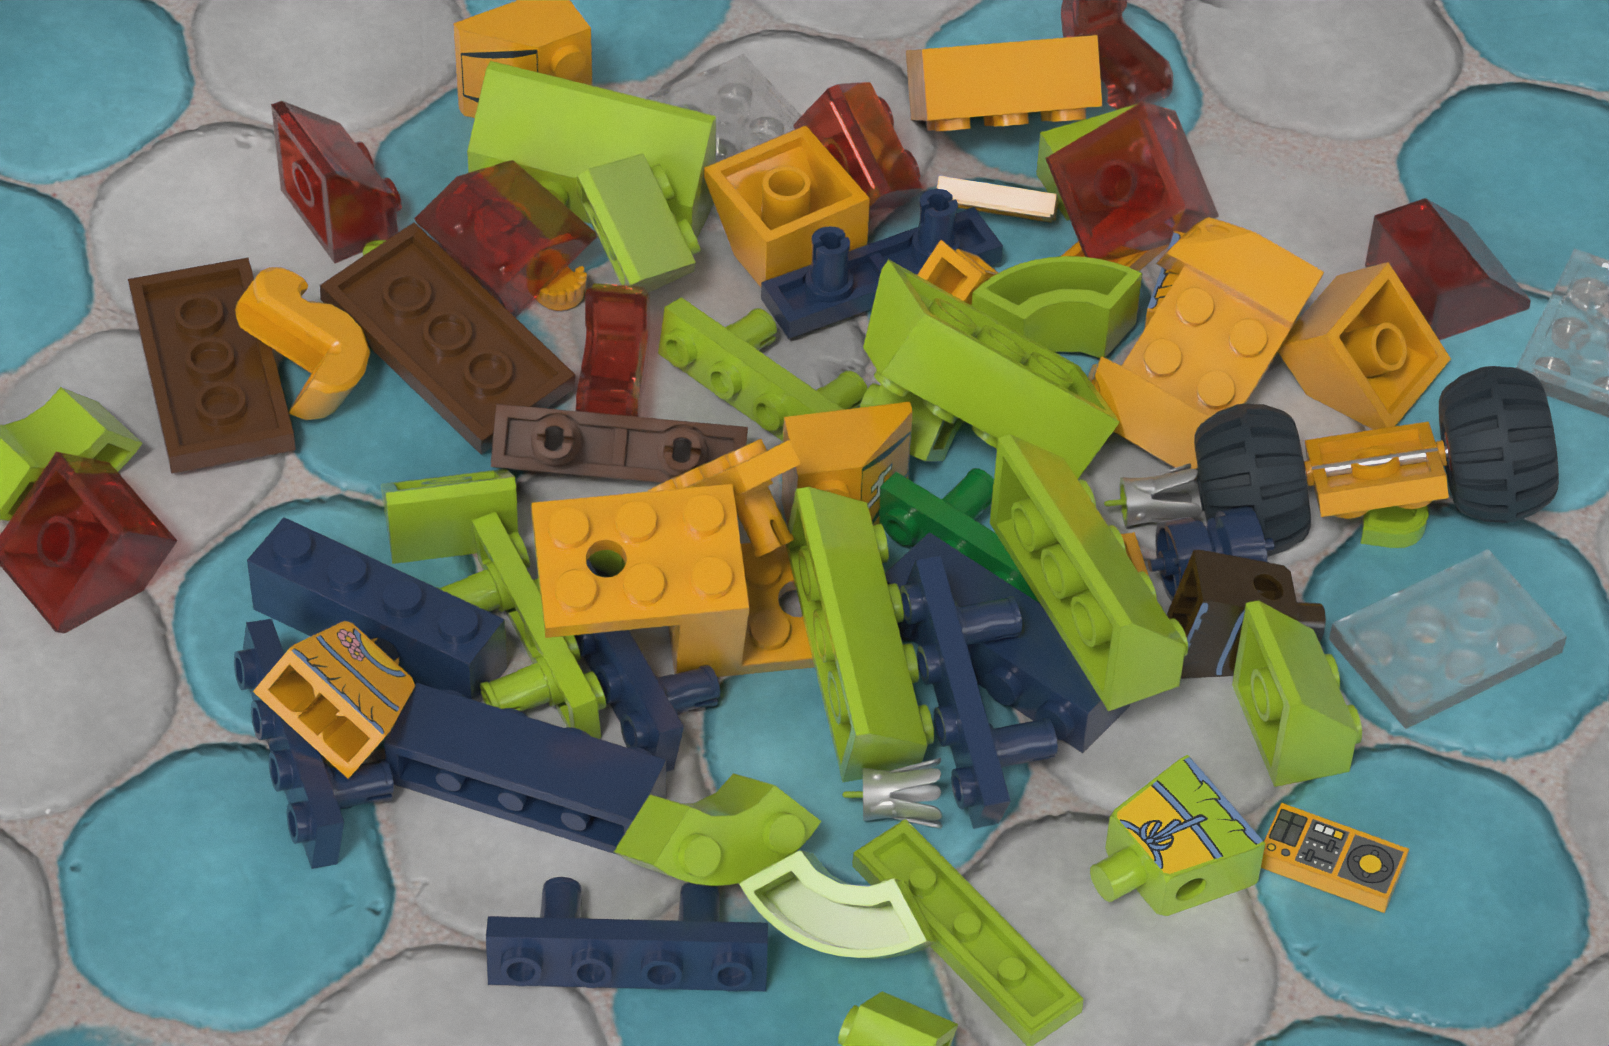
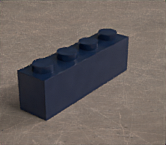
M285 517L281 519L247 559L253 610L308 636H313L343 621L353 623L370 640L382 638L392 643L399 655L398 665L412 677L415 685L420 683L439 690H454L468 699L481 702L483 698L480 684L500 678L507 669L505 619Z
M929 532L885 573L887 584L896 583L900 590L901 586L906 584L916 559L941 555L953 599L959 606L1014 596L1022 618V631L1019 633L1020 635L1013 638L967 645L977 684L986 689L988 694L998 703L1006 706L1010 705L1033 721L1050 718L1057 740H1063L1083 754L1130 707V704L1108 711L1041 604ZM903 618V622L897 623L900 637L909 638L919 646L922 645L916 623L909 625L905 618Z
M416 683L384 742L385 757L390 765L393 782L396 786L616 854L614 850L648 796L651 794L667 799L666 759L653 756L650 752L639 747H624L592 737L577 728H562L536 720L516 709H501L468 699L461 693L450 689L439 690Z

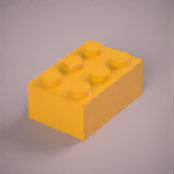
M1097 35L906 50L911 120L926 121L927 131L971 129L970 117L984 116V126L996 127L1029 124L1028 112L1040 111L1041 121L1086 119V108L1102 106Z

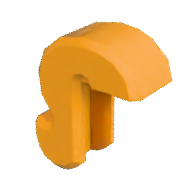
M269 267L258 273L237 302L235 309L237 321L240 328L311 373L288 413L304 420L326 418L338 409L365 374L370 350L364 331L347 312L329 303L303 299L302 295L308 289V283L303 277L282 267Z

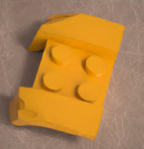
M1210 217L1199 221L1191 227L1156 263L1166 270L1180 274L1122 366L1101 356L1098 363L1092 365L1088 375L1089 380L1120 421L1113 432L1173 468L1189 463L1191 464L1190 469L1198 468L1194 446V435L1197 428L1216 412L1237 404L1247 403L1324 274L1322 270L1256 232Z

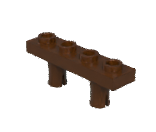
M496 404L490 467L663 483L731 451L746 446L748 427Z

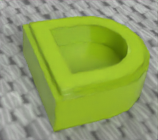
M1393 506L1369 510L1363 515L1360 544L1387 548H1406L1416 544L1423 537L1429 516L1428 507L1404 509Z

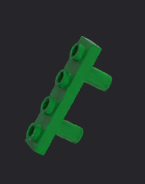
M972 468L942 499L898 472H895L880 486L879 524H882L886 533L894 541L902 545L914 547L930 532L1040 603L997 534L975 521L992 504L994 479L987 472L979 468Z

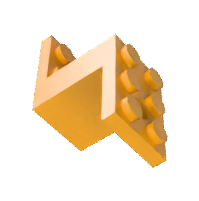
M733 484L531 503L545 638L668 626L674 674L698 669L703 665L711 666L717 677L815 667L803 616L794 617L785 613L778 601L784 593L796 590L786 545H781V547L756 558L752 544L740 542ZM611 550L623 558L625 567L615 576L600 577L591 572L586 562L597 551Z

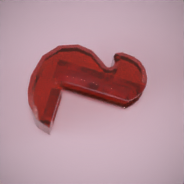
M1063 0L1061 5L1063 38L1098 36L1100 79L1108 89L1107 102L1116 110L1146 102L1149 106L1170 96L1174 86V78L1169 61L1125 22L1122 13L1127 7V0Z
M593 283L587 288L585 293L586 341L576 394L575 411L641 417L642 391L645 388L649 355L650 294L643 286Z

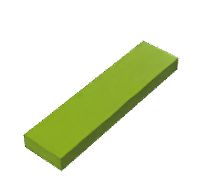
M906 819L853 852L852 867L870 885L891 879L906 881L938 943L930 947L1026 1046H1034L1082 1013L1084 998Z

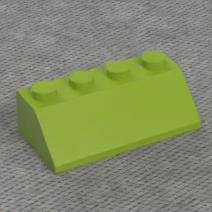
M490 61L486 68L467 150L469 190L471 194L591 223L577 195V174L589 168L643 153L650 168L660 164L669 180L675 197L666 202L676 222L686 218L696 239L698 238L714 205L704 179V167L716 163V116Z
M889 259L881 269L863 345L865 352L877 369L874 373L875 379L898 396L905 397L908 391L923 398L924 405L946 422L953 424L957 418H960L973 425L972 430L976 435L994 448H997L998 438L1011 434L1064 458L1078 479L1120 423L1081 367Z
M1011 434L998 438L990 525L1107 710L1111 711L1179 687L1184 657L1188 654V641L1185 632L1176 619L1168 618L1158 603L1156 591L1150 577L1143 571L1138 572L1127 556L1125 544L1119 530L1114 525L1108 526L1096 508L1095 498L1088 483L1083 479L1078 480L1064 458Z
M813 487L798 488L795 492L788 529L795 539L785 545L842 783L863 779V768L890 771L922 763L927 744H933L934 728L928 706L926 704L917 705L912 683H917L919 680L918 663L912 644L902 645L897 624L903 622L904 618L902 598L896 583L887 584L882 564L887 563L889 559L884 528L882 524H872L867 502Z

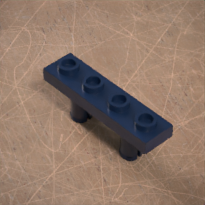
M938 188L924 192L920 197V221L918 227L849 251L850 240L848 237L845 238V232L842 229L832 226L818 229L812 235L811 265L761 282V300L789 339L872 309L881 269L888 259L917 275L940 240H942L955 251L960 249L975 254L992 266L1002 261L1003 245L975 207L957 213L958 202L956 199L952 200L953 195L949 191Z
M941 555L916 559L906 584L900 588L904 618L909 625L916 623L922 644L917 648L920 676L925 685L933 684L939 707L934 709L937 737L943 747L950 746L956 769H953L951 772L954 798L960 809H968L973 829L999 824L1011 802L1002 768L1055 758L1058 752L1057 737L1050 718L993 728L987 719L967 645L1018 637L1022 631L1020 609L1014 596L959 606L953 599Z
M588 559L586 562L588 568L591 570V572L597 575L596 571L594 570L592 564ZM629 630L574 635L580 657H584L590 670L596 675L603 690L606 704H610L620 722L621 733L626 747H639L650 752L653 756L666 759V772L674 770L684 729L678 715L703 707H714L718 704L717 698L720 697V686L714 670L709 665H703L698 669L658 677L651 670Z
M272 619L246 622L243 650L235 651L234 653L235 676L241 690H250L253 699L251 718L257 739H267L271 751L269 753V772L272 785L277 792L285 791L289 803L286 815L290 837L294 844L303 843L311 869L336 865L339 860L344 828V819L340 809L381 801L384 803L390 802L393 798L391 793L394 791L390 765L386 759L361 764L348 779L336 767L329 768L326 763H323L320 753L253 692L282 658L284 651Z
M554 877L543 884L540 917L488 916L486 929L488 985L766 991L768 923L720 922V892L718 887L690 882L685 883L680 890L678 921L581 918V885L572 878Z

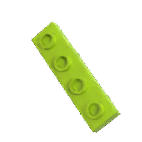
M682 297L664 307L658 354L781 441H783L784 417L860 408L863 396L868 389L863 378L857 373L844 371L827 385L815 390L761 353L759 350L771 345L776 339L773 335L777 333L774 319L761 308L751 310L748 315L724 327Z
M496 512L472 520L478 561L483 571L441 588H436L488 612L497 608L501 612L505 611L533 663L518 669L514 673L490 682L481 683L480 688L484 703L501 709L512 708L520 712L549 703L551 707L556 706L566 727L577 728L592 737L602 738L598 711L606 708L603 690L593 671L583 674L577 661H580L581 657L574 635L545 638L539 578L532 580L527 568H530V560L522 538L518 532L508 534Z

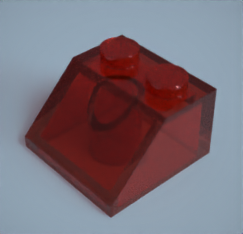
M871 82L843 83L827 88L793 124L794 129L806 125L870 198L869 220L906 204L923 188L919 181L920 170L917 161L910 151L903 148L893 128L894 118L888 103L882 97L877 96Z
M285 101L271 104L280 189L334 264L362 253L364 246L369 242L388 240L397 234L396 212L402 209L400 195L393 181L388 177L382 179L375 170L371 155L364 143L361 141L355 143L344 127L337 121Z
M1142 101L1045 158L1085 257L1111 261L1168 245L1171 242L1174 231L1186 233L1196 223L1205 218L1215 219L1219 217L1175 110Z
M514 160L457 176L414 218L417 225L515 318L540 294L541 289L546 288L597 238L596 232Z
M1427 198L1374 215L1365 267L1389 262L1439 341L1529 309L1531 303L1529 297L1465 220Z
M56 451L0 534V566L52 629L57 633L65 634L144 591L178 540L110 462Z

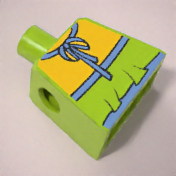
M1186 755L1114 809L1109 817L1105 845L1108 857L1090 867V876L1097 892L1104 900L1112 902L1136 889L1156 914L1169 916L1257 884L1266 843L1190 756Z

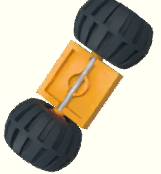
M1481 367L1462 374L1442 391L1439 398L1440 441L1435 442L1429 421L1304 440L1307 461H1303L1295 421L1285 411L1265 404L1249 403L1237 404L1218 411L1201 423L1194 435L1198 466L1196 468L1198 471L1197 482L1202 511H1205L1206 523L1210 518L1215 519L1218 511L1249 506L1259 520L1264 539L1272 538L1274 541V550L1267 551V557L1290 549L1295 544L1303 541L1308 535L1311 527V513L1307 485L1314 487L1321 517L1334 515L1338 518L1349 519L1360 517L1373 509L1393 506L1404 509H1417L1429 505L1433 500L1449 498L1447 479L1455 506L1467 516L1485 522L1500 523L1516 522L1532 516L1551 503L1556 496L1559 485L1555 433L1544 387L1533 374L1513 367Z

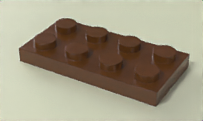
M415 222L320 285V300L323 303L332 304L347 312L363 329L368 346L481 455L492 448L496 404L548 408L575 389L576 374Z
M249 257L128 279L130 296L171 474L296 450L294 432L272 348L240 328L236 318V304L254 280Z

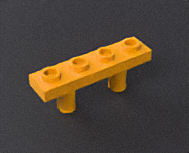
M758 439L684 474L675 476L647 491L733 484L737 516L747 533L757 558L795 539L793 534L790 533L768 486L773 484L772 478L800 465L801 462L790 440L766 449L762 439Z

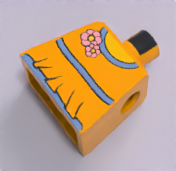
M343 621L291 646L253 692L349 779L389 734L415 684L412 677L398 665L399 655L392 643L382 638L370 640L353 623Z

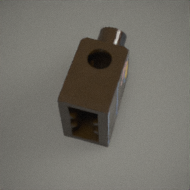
M1193 550L1167 612L1169 619L1174 618L1180 623L1188 641V654L1184 657L1181 679L1234 675L1246 603L1261 601L1313 629L1319 642L1323 638L1326 616L1324 606L1321 603L1297 602L1291 571L1284 565L1205 550Z

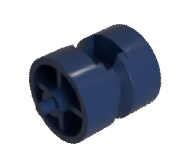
M1249 506L1218 511L1215 519H1208L1206 526L1201 520L1195 521L1192 517L1161 521L1157 525L1155 535L1157 558L1148 560V568L1150 572L1159 571L1165 592L1172 602L1193 550H1205L1268 562L1267 551L1274 550V541L1272 538L1264 539L1259 520Z

